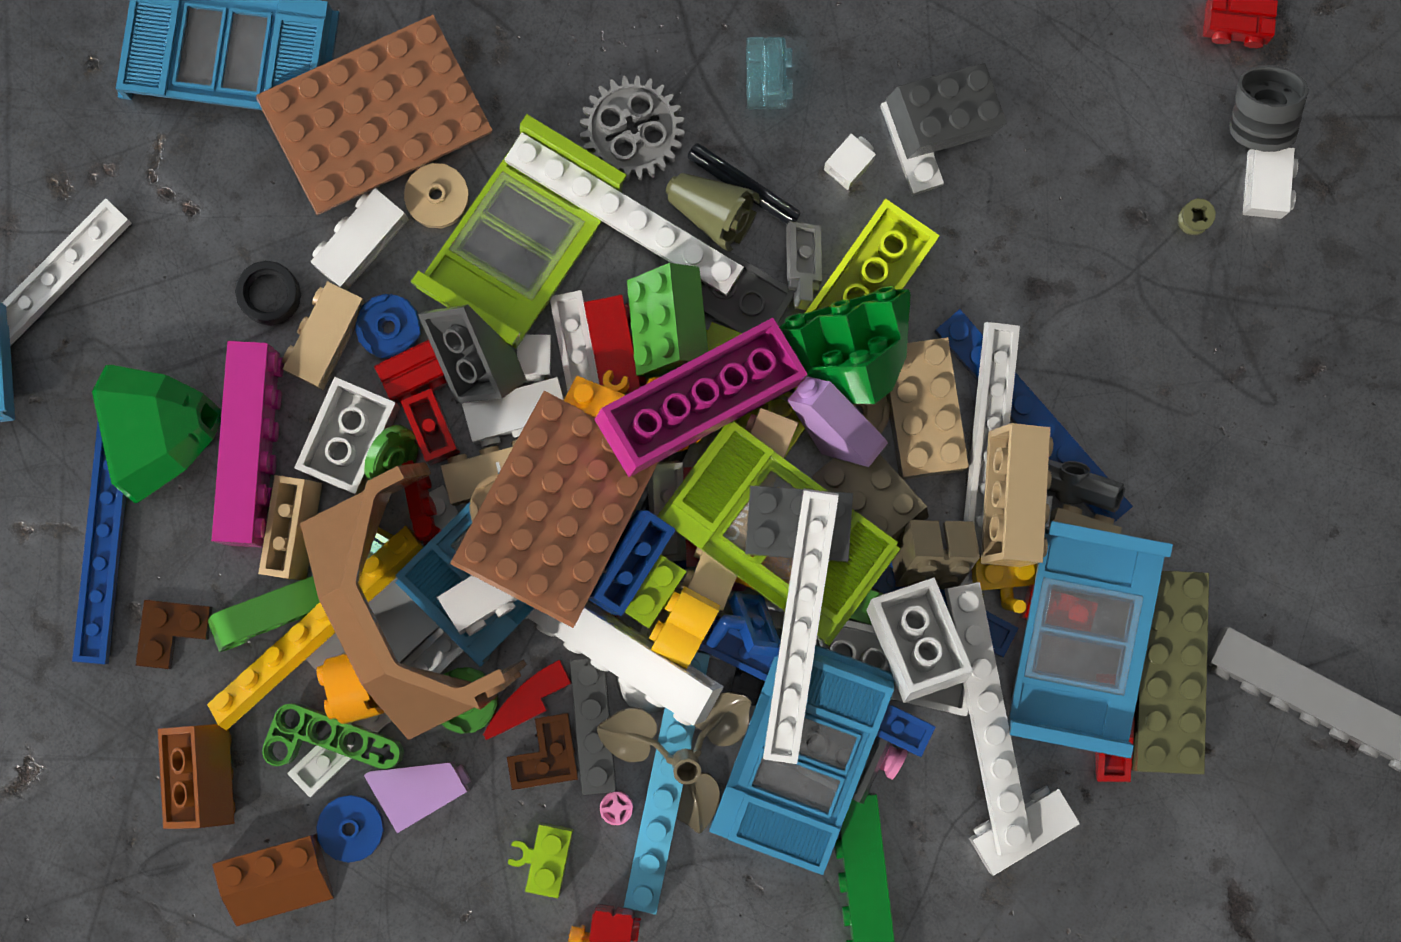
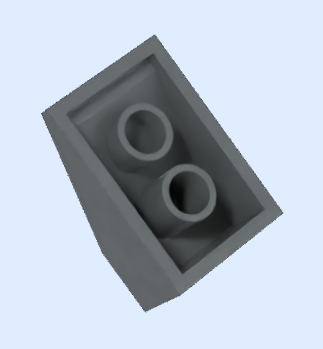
M469 305L423 311L418 314L456 404L501 399L527 381L515 351Z

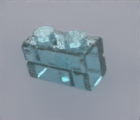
M784 37L746 38L747 109H784L786 99H792V79H786V67H792V48H786Z

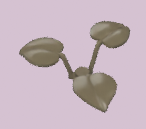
M721 692L707 719L695 725L698 729L702 730L698 735L695 749H681L674 755H670L657 740L653 739L657 732L656 721L649 712L641 708L633 707L618 711L601 722L597 727V732L603 745L613 755L627 762L644 761L649 756L650 745L654 746L664 756L666 762L672 764L675 779L683 784L676 819L700 834L712 820L720 797L719 786L715 778L709 773L701 772L698 757L701 755L704 738L708 736L710 742L717 746H730L737 743L744 736L748 728L751 700L739 693Z

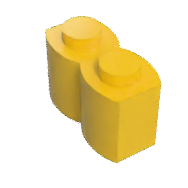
M685 586L680 594L674 591L665 607V610L670 612L664 623L658 620L649 636V639L654 641L651 651L687 669L715 620L720 605Z

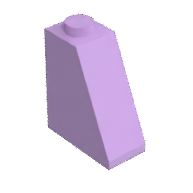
M807 376L788 399L791 407L822 455L869 467L888 444L881 433L829 381Z
M454 761L373 770L364 774L365 779L397 833L470 791L467 785L471 782L468 773L462 765L456 766Z

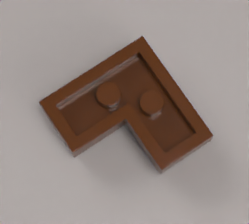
M144 600L135 666L172 669L176 636L208 640L210 627L207 621L212 615L213 607Z
M569 714L535 718L540 751L507 757L512 790L578 780Z

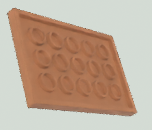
M434 15L428 16L256 95V99L316 215L322 214L487 136L493 131Z
M543 391L450 564L574 628L658 462L628 477L594 420L595 418L562 399Z

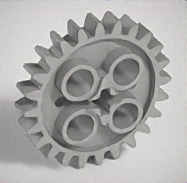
M638 75L633 84H629L627 77L623 76L622 85L620 86L611 79V89L609 91L602 86L598 87L600 98L590 95L589 100L593 108L583 107V113L589 117V119L580 120V126L588 129L580 133L581 140L589 141L583 147L589 152L595 151L593 155L624 172L627 175L625 178L626 182L629 181L631 173H636L639 181H642L643 172L645 171L654 178V168L656 166L665 171L666 164L664 160L667 159L673 162L676 160L671 150L682 149V144L675 140L685 137V131L676 128L684 124V117H675L681 111V106H670L674 101L673 93L663 97L664 85H660L656 90L652 89L653 80L651 78L645 85H641ZM637 102H645L650 107L643 114H638L632 110L633 105ZM610 114L616 115L620 119L619 123L612 127L606 126L602 122L604 117ZM654 116L659 117L657 121L648 122ZM632 123L634 127L638 128V132L632 134L630 130H627L628 124ZM655 130L660 132L663 137L657 143H650L645 139L646 134ZM616 136L613 140L606 141V137ZM626 143L631 145L633 150L627 156H620L615 151L618 145Z

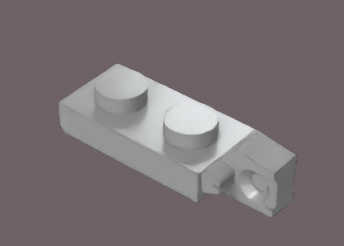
M789 221L786 226L788 290L795 291V309L807 310L809 304L813 302V293L817 294L819 285L822 282L821 226Z

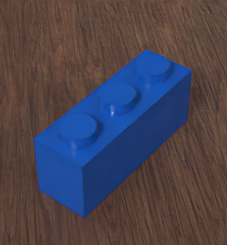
M637 510L623 531L589 600L610 614L622 616L676 529L650 511Z

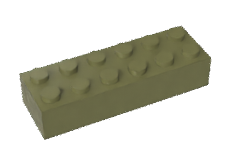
M1162 571L1134 712V747L1131 769L1133 771L1205 774L1209 573Z

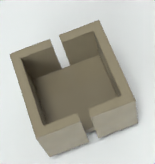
M910 520L897 540L896 546L900 550L892 560L896 587H908L934 577L941 590L960 586L980 558L974 521H945L943 526L947 549H943L939 521Z

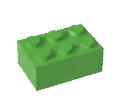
M668 263L627 280L636 376L661 377L708 352L699 267Z

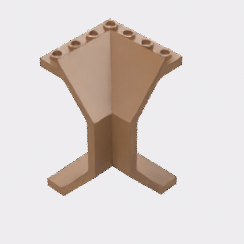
M426 462L396 466L367 481L363 492L300 523L318 599L361 685L408 740L473 708L481 710L498 696L497 693L503 691L505 687L521 677L519 671L527 665L523 659L503 670L500 668L470 682L400 664L358 583L390 495L431 475Z

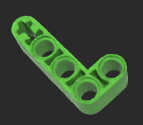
M313 576L211 615L207 622L219 652L233 649L246 643L252 637L305 617L320 603Z
M296 703L283 705L277 710L262 749L263 758L272 766H282L293 762L299 753L303 741L380 769L397 766L404 756L403 746L394 738L351 722L341 724L336 718L329 719L326 713ZM291 709L297 711L300 716V722L295 728L289 727L285 722V715ZM321 721L328 722L332 729L330 737L326 740L319 738L316 732L317 725ZM353 732L360 734L363 738V746L359 751L351 750L347 743L349 735ZM278 741L285 743L288 748V754L283 760L276 758L273 753V747ZM390 745V752L394 754V758L387 759L384 762L383 754L376 751L369 752L372 746L386 748Z

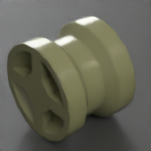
M1197 198L1191 200L1178 214L1179 227L1188 235L1196 236L1202 234L1215 220L1216 212L1214 206L1205 199Z

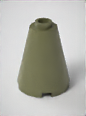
M686 173L673 176L666 187L668 201L726 251L733 250L730 246L733 242L740 244L757 214L756 211L752 210L754 201L760 202L759 193L751 189Z

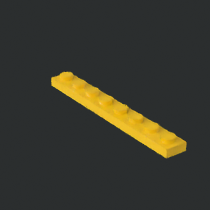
M406 525L365 562L358 583L368 603L396 578L395 575L424 547L416 538L414 532ZM318 603L315 608L207 704L220 727L227 731L335 633L321 603Z

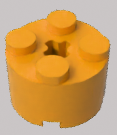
M346 653L327 658L323 665L317 667V678L320 685L324 686L327 697L324 700V709L329 719L336 718L341 724H346L384 713L361 685Z

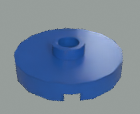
M382 294L372 297L361 307L355 331L359 342L368 353L380 359H389L416 346L421 336L422 323L418 316V311L407 299L398 295ZM388 322L395 324L394 331L390 333L384 332V326Z
M357 795L338 797L328 803L320 813L316 826L318 841L324 852L335 860L347 863L361 861L371 855L382 842L385 830L383 816L379 809L367 798ZM346 823H352L355 826L353 835L345 833L344 826Z

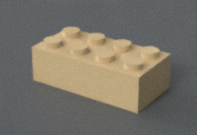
M946 337L908 343L907 357L894 389L886 395L890 405L889 417L898 474L903 480L965 471L969 468L949 339Z
M1011 423L988 432L981 564L1022 567L1043 563V558L1046 556L1048 542L1044 537L1045 524L1048 522L1050 515L1046 498L1047 490L1050 488L1052 480L1051 472L1048 470L1049 457L1053 451L1050 427Z

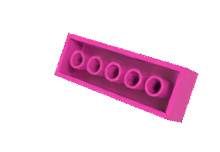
M771 318L602 407L594 420L628 477H631L797 387L808 374L774 318Z
M227 341L211 540L223 545L263 547L267 512L272 494V488H269L270 475L275 474L277 464L276 455H272L273 442H277L279 437V424L275 422V409H280L282 399L281 390H277L278 377H282L284 372L283 357H280V353L268 343Z

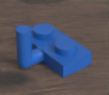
M735 592L729 600L733 615H723L705 639V643L711 648H716L729 629H738L748 654L777 657L780 639L764 597Z

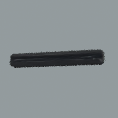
M696 143L688 153L689 160L724 183L751 189L759 193L760 202L754 201V203L788 225L789 221L797 222L799 219L800 210L701 144Z

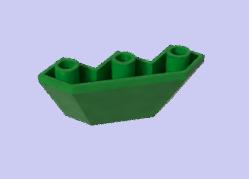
M894 286L882 287L867 295L850 300L836 301L830 306L805 314L799 313L788 316L785 319V323L779 326L807 372L808 377L831 382L852 404H876L894 389L907 357L910 290L895 289Z
M109 364L105 365L92 390L111 484L134 503L142 501L187 470L213 440L221 424L222 410L204 393L168 375Z

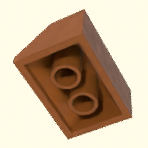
M218 724L158 729L163 829L205 828L235 824L234 813L236 806L233 800L232 788L234 772L231 766L230 754L232 738L229 729L226 731Z
M317 833L212 864L221 899L236 926L334 899Z

